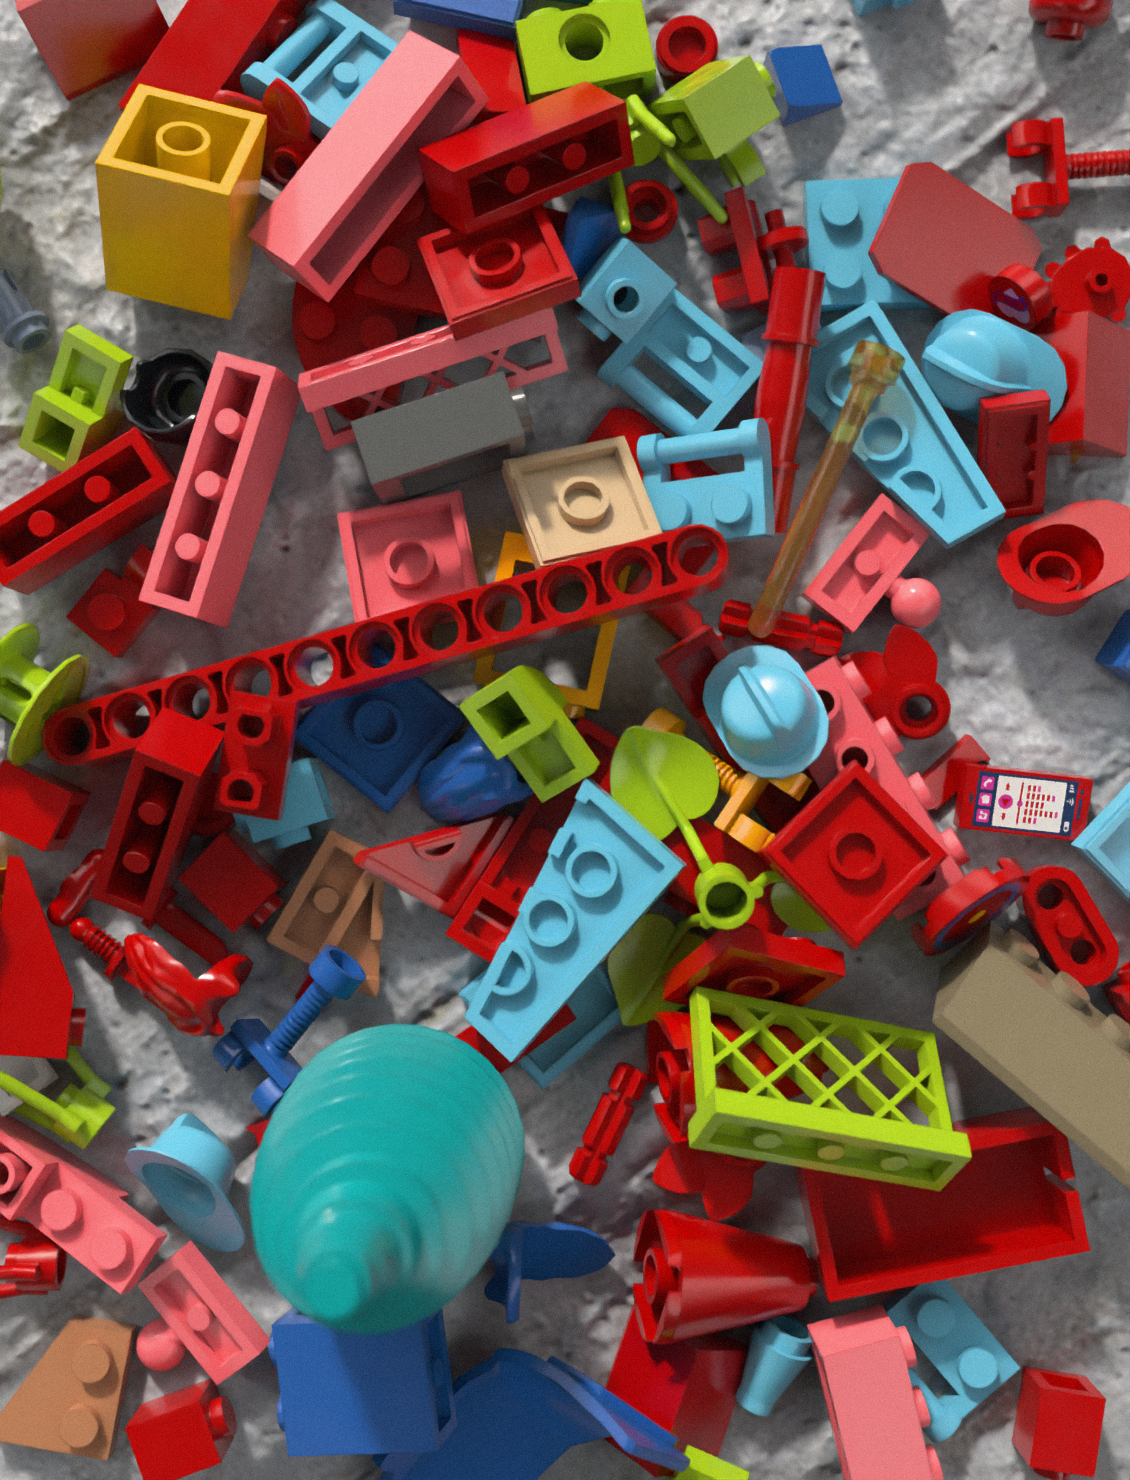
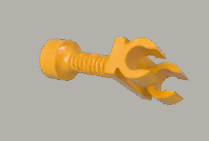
M664 707L658 708L651 713L641 726L684 736L686 731L685 721ZM707 752L718 771V789L720 788L722 792L731 796L714 825L758 853L775 834L747 816L769 782L800 801L813 780L801 772L783 779L761 778L750 772L743 775V773L738 772L732 766L727 765L726 762H722L721 759Z

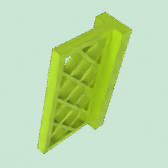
M696 986L689 996L697 1107L696 1113L688 1123L690 1148L941 1191L972 1158L967 1133L956 1132L952 1128L937 1044L933 1032ZM710 1012L728 1015L745 1033L731 1043L711 1023ZM773 1024L789 1027L806 1045L793 1055L768 1028ZM832 1036L848 1038L866 1057L854 1066L828 1039ZM751 1041H754L779 1066L766 1078L740 1052ZM894 1047L916 1052L920 1073L914 1078L887 1050ZM813 1052L840 1078L829 1089L801 1063ZM725 1063L751 1090L743 1093L716 1088L715 1070ZM871 1064H874L900 1089L891 1100H888L862 1074ZM787 1074L814 1102L808 1105L788 1101L773 1085ZM848 1086L875 1114L868 1116L852 1113L835 1096ZM908 1097L928 1117L929 1126L912 1124L896 1106Z

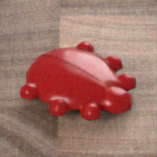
M1100 237L1095 240L1094 248L1087 247L1083 250L1076 245L1067 246L1064 251L1066 261L1062 265L1054 261L1046 265L1044 272L1049 279H1052L1046 282L1052 296V307H1058L1055 317L1088 310L1103 318L1110 316L1113 322H1122L1126 317L1125 306L1130 299V265L1125 256L1111 248L1109 239Z

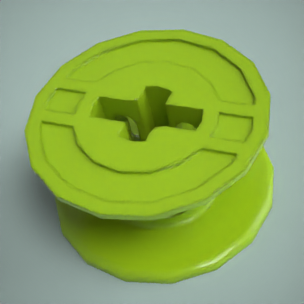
M28 622L14 627L0 639V718L15 727L10 738L7 754L10 763L17 766H23L31 761L44 749L42 745V730L46 720L59 709L78 703L90 672L89 658L80 654H76L63 661L52 673L35 664L34 660L38 651L40 635L38 627Z

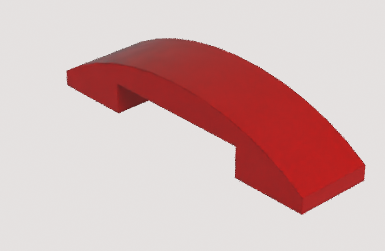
M581 716L575 728L600 762L595 772L587 776V778H592L609 794L611 791V763L620 739ZM584 779L544 803L533 793L445 935L489 963L492 962L501 943L505 942L520 913L518 909L529 887H533L550 854L548 850L559 828L564 826L577 800L575 797Z

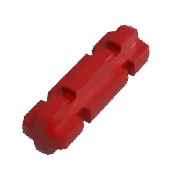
M733 599L726 600L723 604L718 623L719 631L722 634L739 638L749 634L752 635L753 641L797 651L807 647L810 648L811 654L829 658L839 653L844 634L843 626L836 622L819 619V621L813 623L810 622L809 616L760 606L758 610L751 609V603Z
M621 1061L616 1064L608 1081L610 1091L609 1093L603 1092L582 1136L584 1145L583 1147L577 1146L569 1163V1174L576 1180L595 1187L600 1184L608 1167L606 1157L607 1155H614L635 1110L633 1109L632 1102L633 1100H640L648 1083L647 1074L640 1068Z

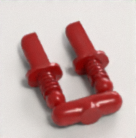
M97 848L89 852L81 864L65 878L59 888V893L47 909V919L56 927H65L71 923L69 929L73 939L83 942L85 948L88 947V950L90 952L93 951V954L98 955V958L103 959V962H108V967L102 973L104 977L113 981L118 974L138 989L135 977L127 964L125 946H121L122 943L120 941L117 942L116 938H112V935L107 934V931L102 930L100 926L96 927L91 919L87 917L76 918L91 898L90 895L104 849ZM170 887L153 920L149 921L143 918L140 924L151 930L155 923H157L213 966L227 958L229 953L223 941L172 902L179 892Z

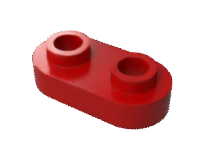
M1040 865L1028 870L1027 874L1030 876L1029 885L1016 900V905L1057 974L1060 971L1068 973L1083 986L1096 985L1108 979L1118 964V944L1080 878L1071 870L1054 865ZM1051 885L1056 893L1055 901L1051 906L1043 908L1038 901V893L1043 886ZM1084 940L1088 947L1087 956L1080 962H1074L1070 954L1071 947L1076 941Z

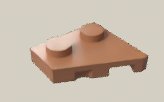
M329 827L266 936V942L309 965L325 946L332 945L340 948L352 956L366 973V979L357 991L375 999L379 992L385 881L360 868L353 861L357 852L369 849L368 847Z
M75 1314L67 1322L1 1411L0 1442L108 1461L116 1447L138 1325Z

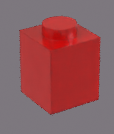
M3 759L0 765V831L43 852L64 850L91 793L28 762L23 766L12 765L10 760Z
M236 830L222 832L177 878L232 933L246 928L249 924L258 930L267 923L284 905L285 902L277 895L289 884Z
M1023 1366L1012 1443L1031 1470L1040 1476L1052 1480H1069L1071 1474L1094 1478L1106 1398L1086 1376Z
M210 1378L142 1403L126 1425L125 1430L143 1480H177L222 1463L236 1434L237 1423L229 1398L225 1395L219 1396L215 1382Z

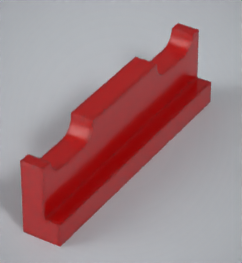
M645 568L624 593L632 595L644 591L651 582L648 576L649 569ZM687 600L644 611L678 642L704 626L701 622L703 614ZM722 634L718 638L722 642L726 636Z
M965 734L921 774L938 804L932 809L937 810L958 791L962 762L977 764L981 760L986 762L990 760V757L972 736Z

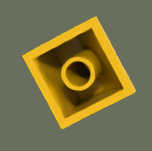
M142 84L137 86L95 162L106 290L231 320L249 278L253 241L247 235L255 226L267 130V115Z

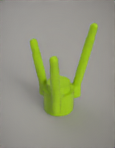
M633 94L623 98L622 100L626 101L635 161L634 166L646 165L658 155L714 219L720 224L726 223L728 220L727 212L671 148L676 144L675 135L649 111L638 95ZM619 171L609 175L608 182L619 231L626 234L631 230V223L622 174Z
M74 1046L69 1047L68 1059L65 1060L85 1086L80 1090L71 1083L55 1102L0 1070V1088L25 1102L12 1112L53 1131L67 1143L73 1142L82 1150H85L116 1110L114 1106L104 1100L113 1087L95 1075Z

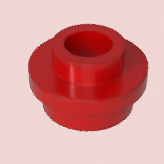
M651 179L638 180L626 186L624 189L629 209L631 230L623 235L639 244H653L666 238L673 230L678 215V205L672 191L661 182ZM641 206H650L655 209L658 216L654 221L645 223L638 220L634 212Z

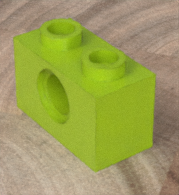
M593 0L588 6L565 11L555 7H547L532 12L526 19L515 21L517 52L528 104L585 81L620 99L627 98L633 94L638 95L640 99L653 96L656 65L642 0ZM578 46H589L594 48L599 54L591 60L583 61L572 57L569 52Z

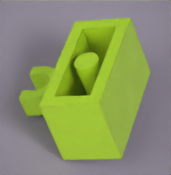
M750 54L707 63L646 104L649 111L675 135L676 144L671 148L682 161L718 159L721 171L730 187H735L739 183L742 187H747L767 173L747 138L781 115L773 101V98L776 97V88L770 74L760 62H753Z

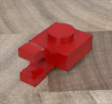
M141 544L132 555L122 577L114 570L105 568L66 616V618L113 657L122 658L161 610L157 606L138 600L155 549L154 547L150 549L145 544Z

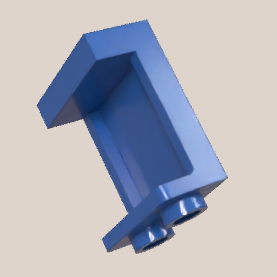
M294 1308L290 1309L272 1324L269 1356L271 1363L274 1367H277L280 1397L277 1405V1420L279 1428L285 1432L288 1457L437 1452L457 1426L442 1308L436 1313L409 1326L387 1333L366 1335L340 1332L317 1324Z

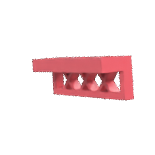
M553 307L458 341H455L448 324L299 374L298 390L306 412H312L325 450L328 451L357 440L352 425L333 430L325 408L327 406L359 396L369 401L361 417L363 418L372 415L377 405L386 410L400 405L382 396L388 386L421 376L430 381L422 398L434 394L438 385L445 389L459 386L460 384L443 376L447 367L478 356L491 360L482 378L495 374L499 365L511 370V372L505 373L510 390L568 371V367L557 333L559 327ZM544 335L550 359L524 367L504 355L509 346Z

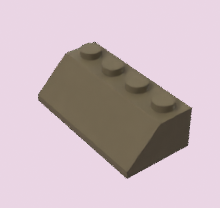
M990 920L939 971L932 1023L1130 1190V1025L1116 1014H1110L1106 1017L1088 1002L1090 997L1087 991L1071 975L1064 971H1060L1056 975L1038 959L1039 953L1024 935L1014 929H1010L1006 933L995 922Z

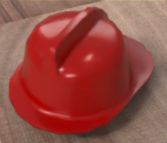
M1086 499L1067 505L1006 535L997 550L996 566L1003 581L1013 590L1012 601L1018 610L1027 608L1040 615L1053 617L1069 615L1084 607L1095 594L1130 576V508L1111 500Z

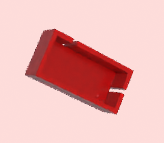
M1031 1106L952 1121L953 1131L967 1133L972 1158L941 1191L795 1166L812 1258L817 1267L818 1282L828 1302L1090 1251L1079 1192L1065 1181L1076 1178L1067 1136ZM1044 1167L1053 1174L1045 1175Z

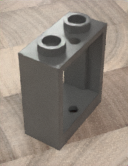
M504 371L350 421L371 485L384 505L407 501L501 470L503 460L526 456L525 442L535 439L532 429L534 424L523 389L519 387L510 390Z

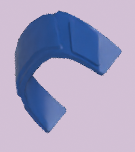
M498 1348L491 1358L458 1376L452 1383L457 1426L437 1452L374 1454L371 1458L377 1468L383 1470L378 1480H537L570 1447L612 1436L631 1455L684 1472L691 1463L686 1455L674 1447L679 1438L581 1371L554 1356H550L545 1361L534 1354L508 1348Z

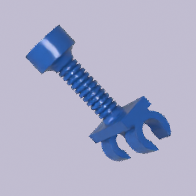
M332 945L325 946L310 964L308 970L314 979L313 984L309 986L273 1032L259 1018L236 1019L230 1027L231 1031L224 1035L212 1050L213 1058L226 1073L232 1065L238 1071H241L255 1058L269 1073L270 1077L255 1089L250 1099L265 1119L272 1111H275L286 1090L292 1084L297 1074L303 1069L289 1051L296 1045L297 1041L300 1040L328 1003L331 1002L332 998L350 999L366 979V973L361 965L352 956L338 947Z

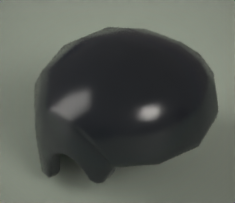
M166 348L148 360L138 361L136 364V377L132 386L127 390L121 389L120 402L127 421L157 442L177 445L188 444L213 363L192 349Z

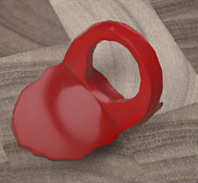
M142 933L128 934L124 939L125 956L142 996L160 1009L172 1025L182 1034L205 1037L207 1035L212 1037L221 1036L224 1033V1027L220 1022L218 1014L228 1000L240 992V987L252 971L253 961L247 955L233 954L218 962L197 980L182 963L172 957L157 941Z

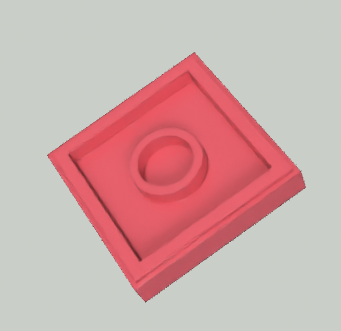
M461 490L337 514L355 622L479 587ZM445 617L439 620L437 624L453 622L456 619L454 617Z

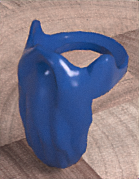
M471 724L461 742L446 747L442 755L424 766L417 782L419 790L417 798L420 801V810L426 812L435 820H444L448 823L467 822L494 813L504 805L521 801L534 793L519 770L516 773L515 768L507 761L505 756L499 760L495 758Z
M511 1221L506 1224L497 1246L488 1257L494 1264L496 1272L485 1286L484 1295L488 1300L503 1305L506 1309V1323L513 1324L519 1320L521 1280L543 1281L554 1278L581 1277L606 1267L612 1258L615 1257V1253L609 1246L608 1241L594 1231L584 1227L555 1221Z

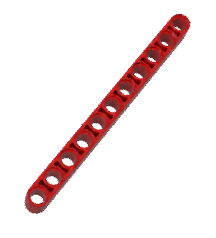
M703 524L684 526L61 708L52 713L46 720L42 730V745L46 754L52 760L63 765L87 767L109 765L132 758L136 747L146 734L147 730L140 736L134 724L136 713L142 706H145L149 712L150 723L148 729L161 709L166 707L225 731L231 691L252 693L253 680L263 670H266L271 678V689L268 697L301 701L299 709L301 710L711 593L720 588L729 578L732 569L731 555L723 536L713 527ZM696 544H707L718 551L716 566L705 575L694 576L688 574L682 567L684 554ZM642 562L648 564L652 568L650 585L639 594L629 595L621 592L619 577L623 569L632 563ZM578 580L584 582L587 588V597L582 607L573 613L559 612L556 606V596L562 585L569 581ZM507 599H518L522 605L520 622L509 631L499 632L494 624L496 608ZM445 617H454L458 623L459 630L457 639L452 646L444 650H438L432 640L434 626ZM390 634L395 642L396 651L394 657L389 664L382 668H377L372 660L371 650L373 644L378 638ZM327 652L333 661V671L330 678L318 686L312 678L311 667L313 661L320 654ZM205 688L210 696V707L205 716L198 719L193 711V700L198 691ZM85 723L90 731V740L86 749L81 752L77 745V733Z

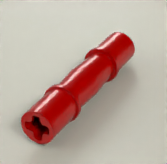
M775 267L766 330L761 335V340L767 342L755 398L753 419L764 418L769 428L775 533L783 534L787 533L796 470H800V464L794 463L807 403L812 348H818L820 340H817V333L827 275L821 271L798 267Z

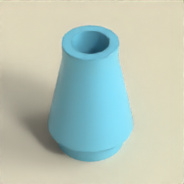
M787 1314L754 1324L741 1383L735 1394L738 1403L751 1413L759 1416L770 1415L777 1400L812 1359L813 1352L810 1348L811 1341L808 1328L802 1322Z

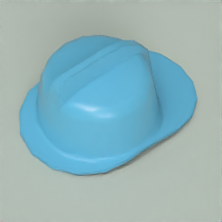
M969 309L953 312L939 321L926 338L921 357L923 378L938 402L956 414L978 424L979 398L1045 389L1051 399L1050 421L1063 405L1068 387L1065 365L1055 348L1037 335L1004 321L993 314Z
M769 645L742 648L730 653L716 664L705 681L702 700L707 716L729 754L743 770L761 778L783 779L803 772L819 758L828 741L829 718L818 693L799 664L786 651Z
M182 1114L169 1128L158 1136L149 1148L136 1147L128 1150L124 1158L128 1169L149 1189L168 1217L180 1230L196 1242L212 1250L229 1253L238 1251L246 1241L245 1227L239 1215L228 1201L236 1171V1160L228 1147L194 1114Z

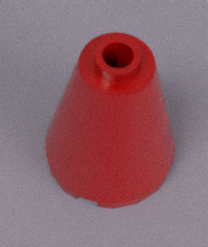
M676 1011L657 1012L653 1014L654 1020H648L645 1035L648 1083L658 1082L659 1090L664 1100L663 1103L653 1104L663 1134L670 1143L689 1142L688 1123L697 1111L690 1013ZM711 1015V1023L731 1043L745 1033L729 1016ZM773 1024L768 1028L793 1055L806 1045L789 1027ZM751 1041L740 1050L765 1078L779 1067L754 1041ZM814 1052L801 1062L820 1082L822 1081L823 1073L829 1071V1067ZM725 1063L715 1070L716 1088L743 1093L751 1090ZM787 1074L773 1085L787 1100L805 1093Z
M666 1208L646 1210L643 1212L639 1222L634 1244L633 1262H644L643 1283H633V1299L637 1322L642 1337L646 1342L669 1345L802 1311L808 1302V1298L813 1297L816 1293L818 1274L813 1258L807 1257L804 1248L798 1243Z

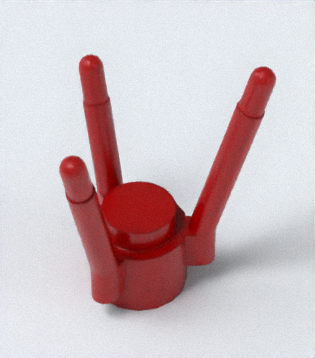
M0 1214V1230L24 1237L21 1243H10L6 1252L5 1264L0 1265V1281L6 1282L5 1284H0V1299L22 1295H48L49 1291H59L65 1279L68 1252L31 1223L18 1219L9 1220Z

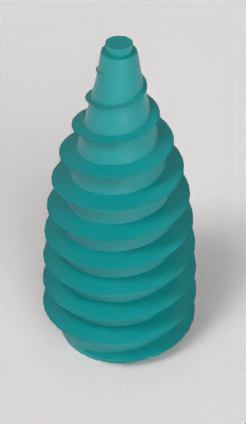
M388 1024L370 1027L342 1037L316 1054L297 1074L276 1107L265 1130L256 1155L249 1203L255 1248L265 1274L278 1293L295 1310L317 1324L340 1332L363 1335L387 1333L409 1326L436 1313L453 1300L471 1282L497 1246L511 1216L520 1187L525 1160L524 1128L518 1105L504 1078L486 1057L468 1043L444 1031L408 1024Z

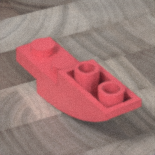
M0 1113V1213L9 1220L25 1218L119 1294L133 1290L164 1242L167 1234L128 1205L125 1201L130 1194L104 1174L43 1134L9 1115L3 1117Z

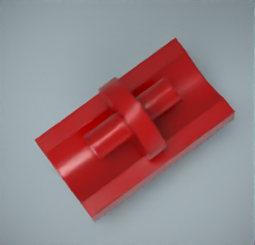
M741 186L724 193L727 206L722 208L728 214L726 223L720 224L710 213L698 219L697 223L706 253L711 257L738 249L742 267L712 277L714 293L719 308L725 313L756 308L764 316H767L774 277L771 259H775L777 267H797L793 253L805 248L809 244L807 229L803 226H786L782 209H775L765 213L764 217L768 233L764 234L757 203L754 200H747L745 189Z
M236 690L231 691L213 810L275 821L283 819L301 701L262 696Z

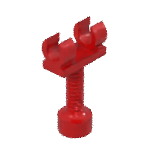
M1063 117L1051 118L1050 121L1040 119L1019 121L1011 125V133H1006L1008 157L1023 159L1043 154L1045 182H1031L1016 187V194H1011L1012 215L1019 220L1036 219L1044 216L1048 218L1060 217L1070 203L1068 179L1130 175V149L1110 150L1108 152L1098 151L1095 153L1090 152L1089 154L1087 152L1082 154H1066Z

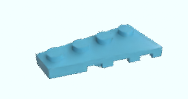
M875 298L818 331L817 340H820L818 348H812L805 412L947 550L1004 518L1006 510Z
M586 777L575 797L577 800L564 826L559 828L548 850L550 854L533 887H529L518 909L520 913L505 942L501 943L464 1016L510 1062L520 1057L688 866L592 778Z

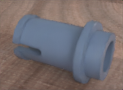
M0 269V326L3 329L1 339L5 345L15 348L18 353L28 354L40 349L50 339L51 333L48 329L49 318L43 311L34 309L15 281L13 273L9 269H5L4 272Z

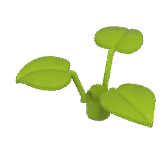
M641 726L628 728L616 746L610 769L611 796L659 840L668 836L677 826L679 827L702 871L698 875L694 886L695 897L701 913L683 917L677 926L663 914L655 912L645 913L608 955V974L616 996L620 1018L625 1026L648 1023V1020L655 1019L654 1013L678 1011L685 1005L663 1000V976L707 940L704 936L688 932V930L697 926H702L705 929L711 926L719 929H733L741 926L749 919L753 912L754 898H760L763 895V889L768 884L773 883L770 892L771 904L775 913L783 922L795 930L807 933L831 930L775 871H765L753 882H748L743 872L734 865L712 863L688 820L706 814L717 798L719 776L711 756L698 743L685 736Z

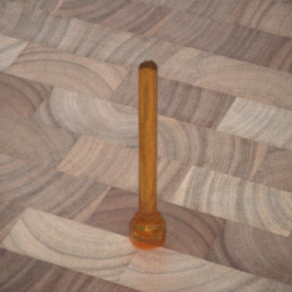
M869 340L857 341L847 364V367L851 370L848 382L852 384L851 390L748 623L749 630L756 637L768 636L775 627L876 395H884L887 386H895L906 359L900 353L887 346Z

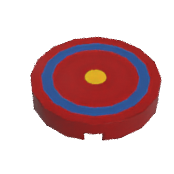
M1006 857L998 859L996 864L1001 870L994 874L987 867L972 871L950 886L928 905V910L923 914L928 924L923 928L920 922L914 923L911 927V938L925 956L938 955L969 939L979 932L990 920L993 921L1022 895L1029 885L1030 876L1016 859Z

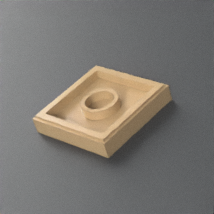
M625 436L503 460L502 475L536 570L662 533Z

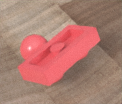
M881 493L800 596L830 620L841 624L843 630L848 634L853 633L883 594L890 599L892 615L901 625L914 629L926 627L940 613V593L931 582L922 578L906 580L900 573L927 540L930 533L915 518Z
M191 1240L156 1266L136 1284L162 1316L148 1322L139 1332L136 1341V1352L139 1360L151 1370L166 1371L172 1369L181 1362L188 1349L215 1384L218 1385L261 1354L269 1344L270 1338Z

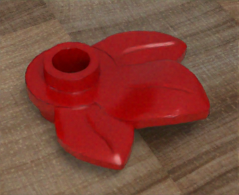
M276 78L268 86L262 101L228 90H219L214 94L213 102L267 115L261 175L274 183L278 182L286 187L321 143L319 138L311 133V115L308 107L302 98L279 78Z
M901 624L894 625L887 637L884 653L858 650L837 657L842 666L851 661L855 663L872 692L871 695L862 699L875 722L886 716L898 737L902 735L909 739L923 740L935 736L946 726L950 718L951 704L946 690L936 681L938 669L937 655L931 644L912 628ZM921 696L930 702L931 707L927 714L915 717L907 712L906 704L913 697Z
M689 1142L670 1143L656 1164L652 1180L655 1184L675 1193L694 1194L702 1192L707 1215L711 1221H718L731 1217L744 1208L752 1197L754 1172L761 1169L767 1161L693 1149L689 1147Z

